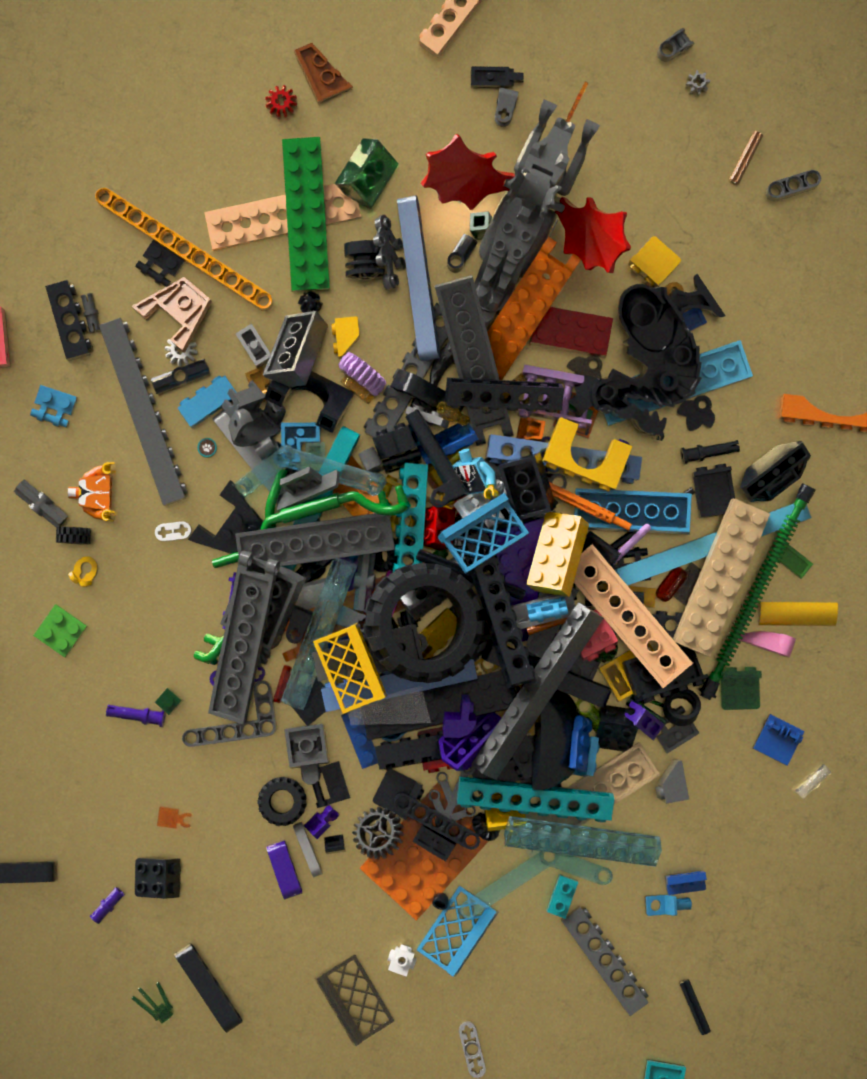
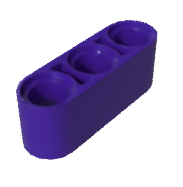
M285 840L267 846V852L284 900L303 894Z

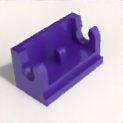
M631 701L629 706L635 710V713L633 715L625 713L626 718L654 741L664 724L648 710Z

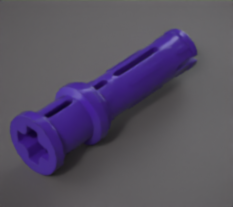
M108 704L106 717L142 722L143 725L155 724L163 728L166 712L164 710L161 712L152 711L150 708L140 710Z

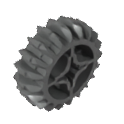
M377 807L376 811L370 808V814L364 811V818L358 817L360 823L354 824L357 830L352 831V834L357 836L353 839V842L358 843L356 848L358 850L361 849V854H367V857L370 859L374 856L376 860H379L380 856L384 859L387 858V853L393 855V848L399 850L396 844L403 843L399 836H404V832L399 831L403 828V825L398 824L401 819L395 817L396 813L393 811L389 812L387 808L382 810L381 807ZM377 820L373 826H369L373 821ZM387 820L391 825V834H388L386 830ZM372 831H374V832H377V831L380 832V831H381V833H383L384 835H381V834H380V835L378 836V835H376L375 833H373ZM366 832L370 834L369 846L365 839ZM387 840L386 844H384L381 847H378L383 841Z

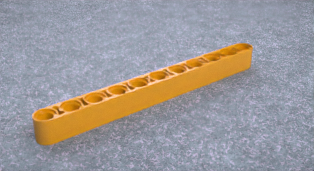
M100 188L96 192V201L110 213L156 241L259 310L268 311L272 308L273 300L271 295L111 190ZM109 194L110 198L108 201L102 202L100 201L101 196ZM118 205H126L125 210L117 212L116 208ZM136 214L142 216L141 221L138 223L132 222V218ZM150 225H157L155 233L148 232ZM172 235L173 241L169 244L164 243L165 236ZM182 246H189L188 253H180V248ZM198 256L205 257L203 264H196L195 260ZM215 266L221 267V272L217 275L211 273L212 268ZM231 276L237 278V282L234 285L227 283L228 278ZM246 287L253 288V293L249 296L243 294V290ZM262 297L269 299V303L266 306L259 304V300Z

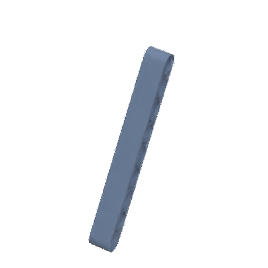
M417 195L397 199L418 355L421 362L439 359V341L419 201Z

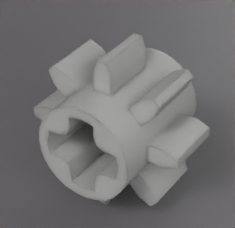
M696 70L694 76L689 74L688 78L691 81L687 82L686 86H690V93L694 91L699 96L701 90L707 92L708 88L705 84H709L710 80H706V72L702 75ZM696 79L701 83L700 86L695 83Z

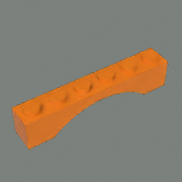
M783 394L781 397L779 418L784 419L786 423H795L796 420L803 421V425L814 426V423H820L825 428H833V425L841 426L842 430L859 428L860 432L867 433V413L856 416H837L816 408L804 396Z

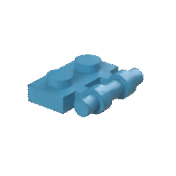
M40 385L34 403L41 405L40 410L32 409L30 416L36 417L37 420L42 422L43 420L51 422L57 427L63 426L67 428L69 420L63 419V415L65 413L72 416L77 397ZM47 409L56 410V416L46 413Z
M565 597L526 604L530 622H543L547 618L555 617L557 619L561 618V615L568 614Z

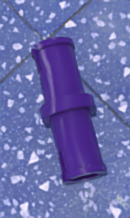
M115 887L106 899L101 900L100 906L90 915L91 919L99 924L109 911L112 912L114 910V906L125 894Z

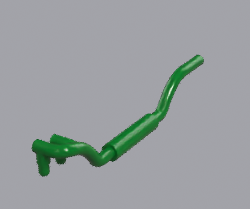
M278 468L266 501L265 518L275 514V505L282 488L280 486V479L286 477L287 470ZM273 524L271 528H276V524ZM206 634L204 642L214 646L208 654L197 650L194 653V659L206 664L216 665L224 635L216 637Z
M401 485L395 487L399 503L395 506H391L383 490L377 493L380 501L379 504L370 501L355 491L343 494L334 493L326 497L281 509L279 513L266 517L260 530L269 529L273 524L279 522L288 523L342 507L343 503L355 501L363 508L385 516L401 514L409 510L411 504ZM238 552L213 559V567L219 568L238 562Z

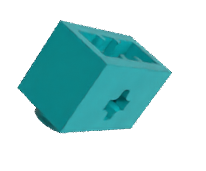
M559 874L546 911L566 919L578 881Z

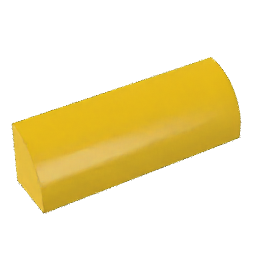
M761 602L758 604V625L836 626L838 603Z

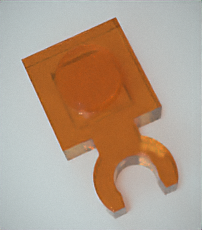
M160 806L157 826L176 829L177 823H180L181 826L188 828L191 824H186L184 818L192 817V814L184 813L179 815V809Z

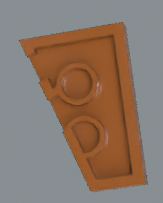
M313 43L295 49L294 53L318 103L353 88L349 81L347 82L341 76V73L327 61L328 59Z

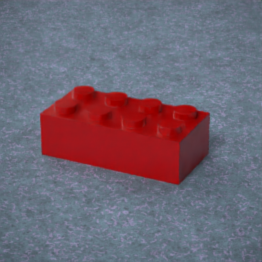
M550 307L532 334L530 345L606 358L613 318Z

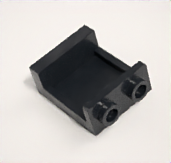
M726 463L715 465V469L709 470L707 466L696 468V472L692 473L699 519L725 515L730 500L735 499L731 475L732 468L731 466L727 467Z

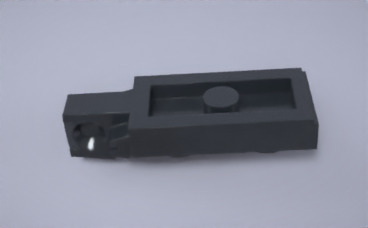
M471 67V87H512L514 83L524 82V73L514 72V69L509 67Z

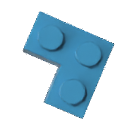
M316 422L281 423L282 463H302V444H321V427L315 425Z

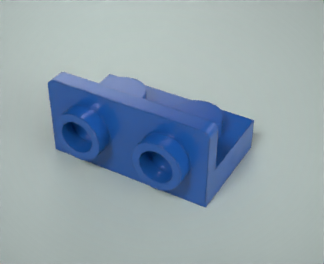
M705 871L665 876L668 895L706 890L705 880L707 878Z

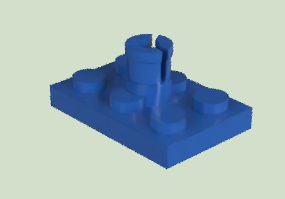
M467 419L434 435L446 456L454 454L458 449L470 446L474 441L478 440L475 431ZM418 445L417 449H419L426 465L431 463L423 447Z

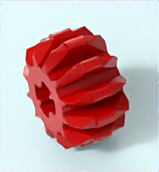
M283 85L282 90L275 86L276 92L269 90L271 96L265 97V100L269 102L266 104V108L270 109L271 115L277 112V118H280L281 113L287 118V111L293 114L294 110L291 107H297V103L294 102L297 96L292 95V89L286 92L285 85ZM280 98H283L284 105H280Z

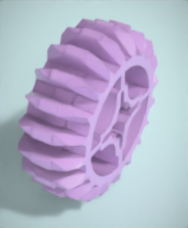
M348 352L338 364L341 371L374 396L381 393L386 385V380L376 370L353 353Z

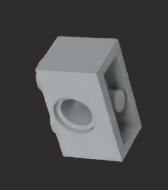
M252 324L236 333V336L257 368L268 362L271 353Z

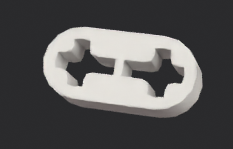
M186 522L160 524L155 529V536L160 541L186 539L192 533L191 526ZM181 525L188 528L184 536L179 532L175 533V530L181 529ZM163 527L167 531L172 530V533L166 534V538L159 535Z

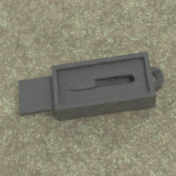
M416 624L393 628V637L401 650L412 658L423 659L422 652L427 648V639L424 635L418 634ZM350 639L341 640L337 642L342 645L348 646ZM365 639L367 647L370 651L371 648L367 639ZM339 646L335 647L332 655L342 659L346 649ZM331 648L322 651L330 653ZM348 650L345 661L355 665L357 661L356 653ZM370 651L378 673L387 671L380 662H377ZM313 652L312 657L318 681L327 680L328 677L318 652ZM330 658L328 662L329 669L337 672L341 662ZM343 663L339 673L350 677L353 667ZM355 669L352 679L365 675L363 671Z

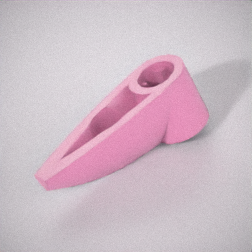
M764 631L745 633V635L741 634L740 636L743 639H738L739 641L785 657H790L796 641L795 638L788 635Z

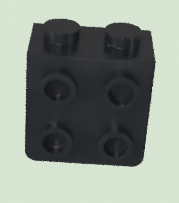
M606 705L605 708L600 707L599 725L595 737L599 738V748L625 752L633 746L638 728L633 725L632 721L626 718L625 713L633 715L635 710Z
M388 769L373 798V803L387 808L391 812L393 811L400 818L406 820L409 816L396 809L394 797L399 793H405L420 800L425 790L422 789L423 784L393 769ZM400 798L397 802L398 806L401 808L406 807L408 804L407 798Z
M137 858L135 861V895L137 897L161 899L178 898L180 892V859Z

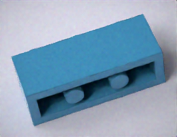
M226 376L216 377L211 381L212 385L207 388L203 386L195 392L196 396L191 399L187 397L179 403L181 406L178 407V410L191 428H194L222 409L221 406L224 400L227 399L229 402H232L227 393L229 389L232 388L234 391L235 389Z

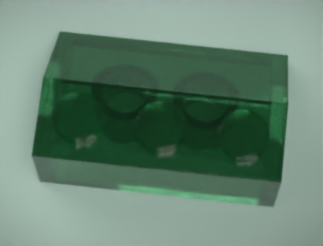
M363 138L335 184L344 195L371 209L399 163L378 139Z

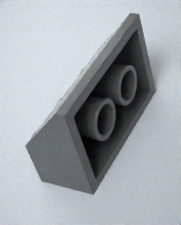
M679 759L672 760L659 779L658 786L655 787L657 798L666 804L689 800L683 763Z

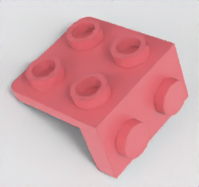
M605 619L602 620L580 653L583 661H593L599 657V653L603 651L609 653L616 649L615 646L618 645V639Z

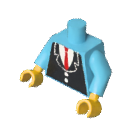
M470 449L459 451L460 460L453 467L466 487L467 494L484 492V497L490 500L492 493V496L497 498L499 492L494 489L496 487L495 471L482 457L472 458ZM455 501L450 502L449 505H453Z

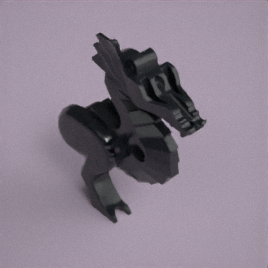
M695 274L693 277L695 290L692 292L673 289L670 295H667V287L650 288L644 284H635L623 291L619 299L618 314L620 322L629 337L623 344L628 347L626 353L643 364V371L640 375L633 378L615 369L611 370L608 377L602 379L585 375L583 384L575 387V397L568 400V403L576 408V417H581L588 408L593 406L598 412L610 413L614 417L629 419L639 431L649 435H656V440L662 441L664 439L663 431L667 418L664 417L660 421L657 411H654L650 416L648 409L642 412L634 403H629L627 399L638 400L639 398L647 403L653 402L659 407L663 405L675 407L676 404L685 402L687 398L696 394L695 389L702 379L699 377L702 364L700 362V346H696L693 333L688 329L682 315L687 309L700 308L708 310L715 317L726 316L698 274ZM666 376H669L671 379L668 386H665L663 383Z

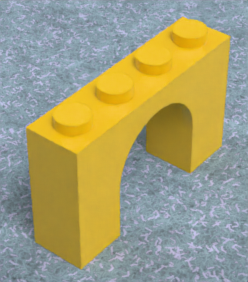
M562 417L559 418L542 459L546 463L545 467L556 470V468L564 470L563 474L573 478L574 475L581 477L582 482L592 485V482L599 485V489L607 492L610 489L615 490L633 446L614 439L611 441L601 465L594 469L580 467L571 455V444L579 424Z

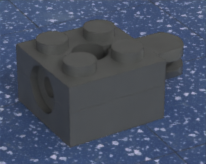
M316 724L284 729L289 768H301L302 780L308 785L316 784L320 780L319 765L329 763L324 725Z

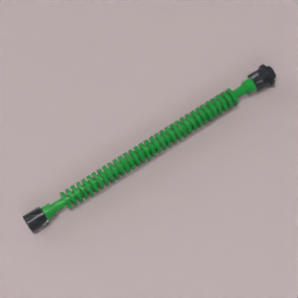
M803 483L801 484L794 503L795 507L790 516L786 515L788 520L784 519L783 521L786 525L783 523L781 525L784 529H779L782 534L777 533L780 538L775 537V540L778 542L773 541L772 544L776 546L770 547L773 549V552L768 551L771 556L766 555V558L769 560L764 559V562L767 564H762L764 570L760 568L759 571L762 574L758 573L757 575L760 578H755L758 582H753L756 587L751 586L750 589L754 591L749 590L748 593L751 596H746L749 601L744 600L747 605L742 604V607L745 609L740 608L739 611L743 613L737 614L740 616V619L735 618L738 623H733L736 627H731L734 631H729L731 636L727 635L726 637L729 641L725 640L724 642L727 645H722L725 650L720 649L723 654L718 653V656L721 658L716 657L715 659L718 661L714 672H711L702 688L699 687L698 689L701 691L700 696L711 700L712 697L716 698L715 694L722 678L721 673L725 665L730 666L727 661L732 662V659L729 658L730 656L734 658L732 652L736 653L737 651L734 647L738 649L739 646L736 643L740 644L741 641L738 639H743L740 635H745V632L742 630L747 631L748 628L744 626L750 625L747 623V620L752 621L749 616L754 617L751 612L756 613L757 610L753 608L758 609L759 606L756 603H761L758 598L763 599L760 594H765L762 590H767L764 586H769L767 580L771 582L772 579L769 576H774L771 571L776 572L773 567L778 568V565L775 563L780 564L781 561L777 559L783 558L780 556V553L785 554L782 549L787 550V547L784 545L789 546L790 543L786 541L792 540L789 538V536H794L791 531H796L793 527L797 528L798 525L795 523H800L798 517L801 510L805 509L816 489Z

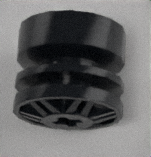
M373 240L345 243V258L353 259V261L345 264V268L351 269L345 271L346 278L371 280L383 277L385 269L380 268L383 266H378L376 263V256L379 254L381 247H376Z

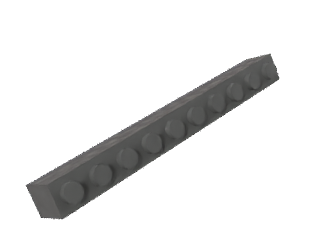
M121 318L101 324L99 327L162 504L163 506H168L187 499L185 496L188 493L186 485L181 483L179 476L182 475L178 464L174 465L172 459L175 457L172 447H168L166 442L169 439L167 432L161 428L159 423L162 422L159 411L155 412L153 404H156L153 393L149 394L147 386H150L147 376L142 375L140 370L143 368L140 357L136 358L134 353L137 350L133 339H129V325L127 321L123 322Z
M580 602L577 603L534 668V679L522 686L471 763L482 774L497 780L604 619L594 610Z

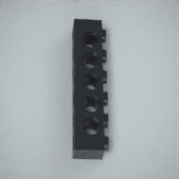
M447 377L445 401L451 408L469 406L471 409L488 407L490 410L507 408L510 411L526 409L529 412L545 410L549 413H555L557 410L562 411L564 387L562 383ZM464 391L471 392L468 397L461 396ZM483 392H490L487 398L480 397ZM502 393H509L506 399H500ZM521 394H528L525 400H519ZM540 395H547L544 401H538Z

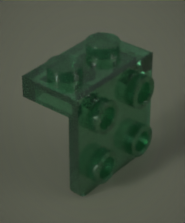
M737 667L725 668L726 671L721 672L722 709H759V678H762V671H756V667H745V671H737Z

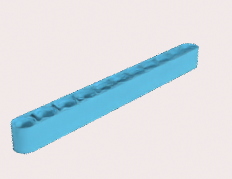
M794 503L769 512L770 516L761 536L778 531L780 528L783 529L784 527L781 525L782 523L786 525L783 521L784 519L788 520L786 515H791L795 507ZM807 505L804 510H801L798 517L800 522L812 518ZM717 532L646 557L640 561L627 564L621 568H616L615 571L627 585H631L707 557Z

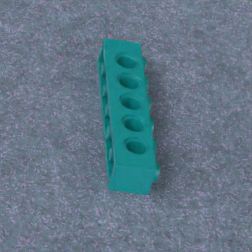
M405 463L403 468L399 469V479L402 480L404 493L407 499L415 500L416 507L396 515L400 520L395 530L398 544H395L394 556H397V564L394 563L393 572L398 568L406 566L403 562L404 556H410L413 561L412 564L422 563L416 559V555L420 549L423 550L428 465ZM408 480H415L417 488H410ZM412 518L415 521V525L413 527L407 526L405 519ZM411 537L414 541L413 546H407L404 543V538Z

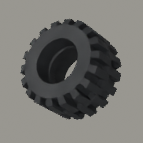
M274 778L267 782L259 792L257 800L259 812H261L262 817L268 823L275 824V826L293 824L305 811L307 805L305 790L300 786V783L292 778ZM286 790L293 796L294 804L291 810L286 813H279L273 809L271 797L276 791Z

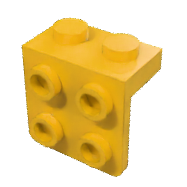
M653 236L630 259L628 264L631 265L630 268L636 274L640 273L645 278L644 281L649 286L656 288L679 265L681 259L661 240Z

